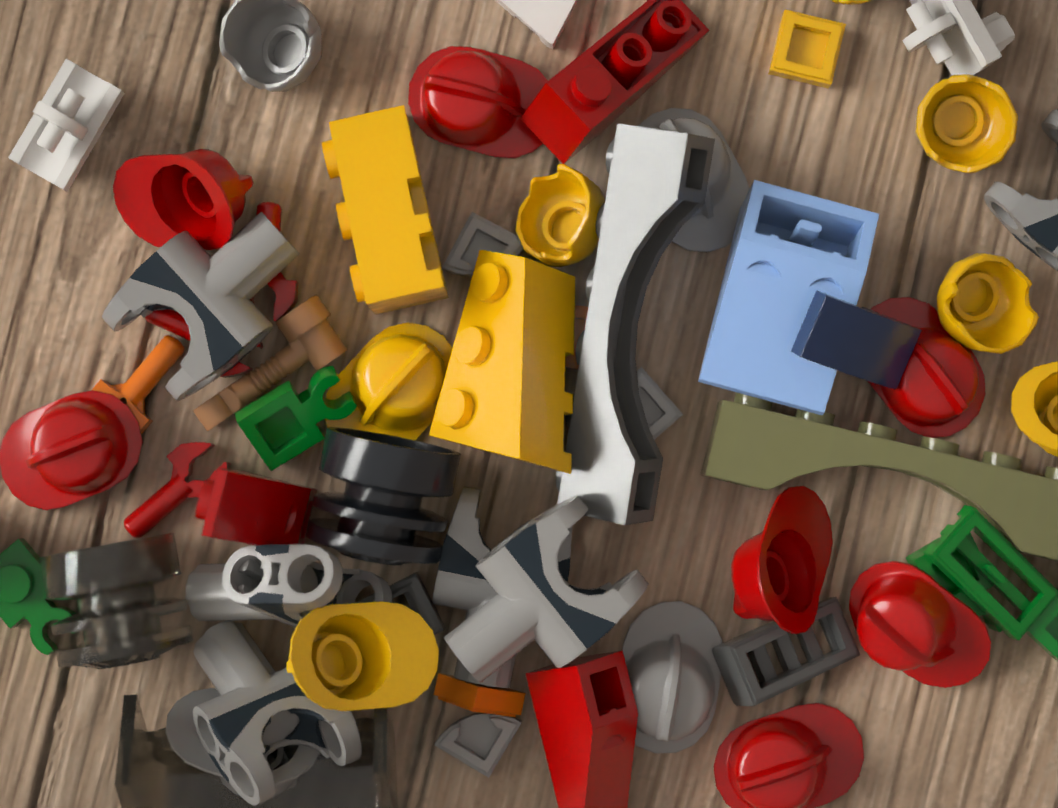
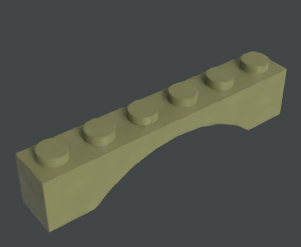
M737 392L733 402L721 400L717 404L700 476L758 490H770L798 476L833 467L865 466L898 471L930 482L959 499L965 505L975 507L1020 553L1058 562V468L1046 466L1044 477L1020 471L1022 460L1015 457L984 451L982 462L957 456L960 445L953 442L922 436L920 447L895 441L898 430L860 421L858 432L833 426L834 414L825 412L821 416L797 409L796 416L793 417L771 411L773 402Z

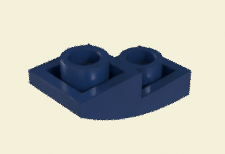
M816 290L791 352L804 359L854 377L897 389L922 330L868 308H861Z

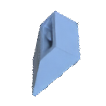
M754 180L739 209L698 382L822 416L825 413L837 370L799 357L791 352V349L816 290L857 306L868 268L879 214Z

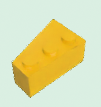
M401 105L330 121L329 126L332 140L321 143L329 178L340 177L345 202L336 203L335 205L343 240L353 239L358 264L349 265L357 302L365 301L366 305L377 315L449 298L405 106Z
M479 250L429 436L571 474L572 454L563 451L564 415L573 414V394L565 392V356L574 355L575 276L526 257Z

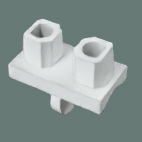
M909 0L912 6L907 8L906 11L917 30L902 41L908 52L915 51L926 45L936 64L944 62L951 75L969 74L975 76L1002 57L1000 51L1014 40L1015 34L1005 16L997 12L981 19L971 0Z
M65 59L43 99L38 101L35 106L32 118L8 158L68 192L125 93L72 61Z

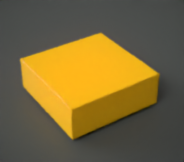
M785 9L782 14L768 74L829 89L832 85L846 24Z

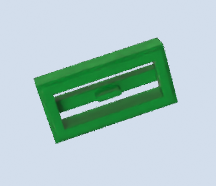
M964 505L957 513L960 518L954 525L948 524L940 532L943 536L937 544L931 543L923 553L1009 638L1019 641L1058 596V590L975 507ZM971 530L1037 594L1032 602L966 538ZM955 549L1021 613L1017 619L950 555Z

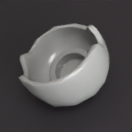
M235 0L222 18L219 47L222 56L233 64L242 76V79L248 84L260 90L287 92L304 83L322 57L321 28L310 10L298 0Z

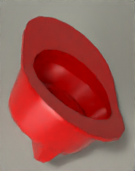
M449 46L433 52L418 65L409 83L408 105L414 122L428 137L446 145L480 154L514 159L533 153L543 144L520 118L548 80L537 68L521 60L473 47Z
M198 149L182 154L141 155L126 160L116 171L113 192L115 204L124 222L138 237L151 245L162 247L177 234L188 231L204 249L213 250L222 248L232 238L234 223L244 211L245 194L253 186L254 182L252 176L238 174L230 162L218 152L209 149Z
M911 297L889 298L873 306L870 310L917 327L922 331L897 389L867 381L886 404L895 418L911 432L925 437L936 438L949 437L967 428L979 414L986 395L985 375L971 349L963 347L947 333L940 323L937 310L929 303Z
M92 390L61 398L26 413L12 423L2 439L0 449L2 478L15 497L28 506L43 510L66 507L111 489L125 480L139 461L143 443L139 422L130 407L112 394Z
M805 486L788 487L777 496L769 512L764 531L746 540L735 551L731 563V578L735 590L733 610L738 617L775 621L781 629L791 634L807 632L814 623L818 610L819 596L830 563L833 545L831 521L825 504L815 491Z
M889 561L874 564L857 578L850 591L849 611L860 644L872 660L883 667L902 671L925 685L943 688L966 684L981 674L990 659L991 638L985 623L969 606L942 587L930 575L914 565Z
M819 703L796 705L749 721L728 734L718 748L713 766L716 787L725 803L731 808H816L846 794L859 778L864 761L863 742L853 721L837 708Z

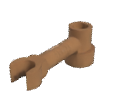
M317 294L275 322L289 342V345L277 352L275 356H271L270 360L261 363L260 367H255L254 371L251 370L249 374H245L193 410L207 432L260 396L262 392H266L267 388L270 389L272 385L277 384V381L280 382L282 378L287 377V374L290 375L310 361L315 370L318 371L348 350L328 322L327 318L331 314Z

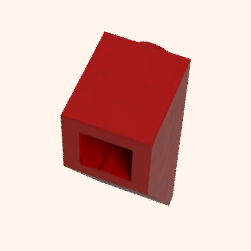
M648 0L547 81L520 119L562 164H565L609 127L704 38L710 30L682 0Z
M218 469L214 481L205 479L197 501L195 517L205 520L201 535L210 538L258 546L304 544L308 522L313 509V497L317 493V489L246 471Z
M623 650L577 657L561 668H557L552 664L525 673L558 807L627 808L638 710Z

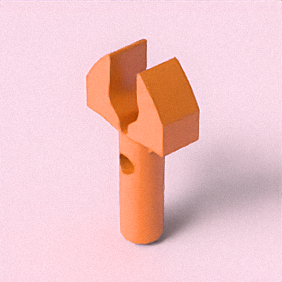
M166 335L125 383L110 385L106 380L100 379L92 390L112 394L122 402L127 399L126 405L130 407L137 418L142 435L153 422L145 414V398L183 354L184 346L174 336Z

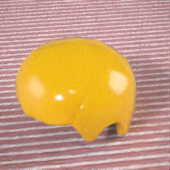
M957 74L941 80L929 89L917 107L915 134L926 155L939 165L963 173H976L1001 162L1016 140L1018 115L1007 92L1000 85L978 76Z
M565 164L557 165V173L532 178L529 196L524 199L519 207L515 227L524 251L537 260L553 267L569 266L589 257L598 247L599 242L596 234V218L601 205L605 202L601 189L583 173Z
M975 253L954 263L945 275L936 298L940 323L947 333L965 348L996 354H1003L1017 348L1026 341L1036 327L1039 318L1029 301V290L1032 282L1004 256Z

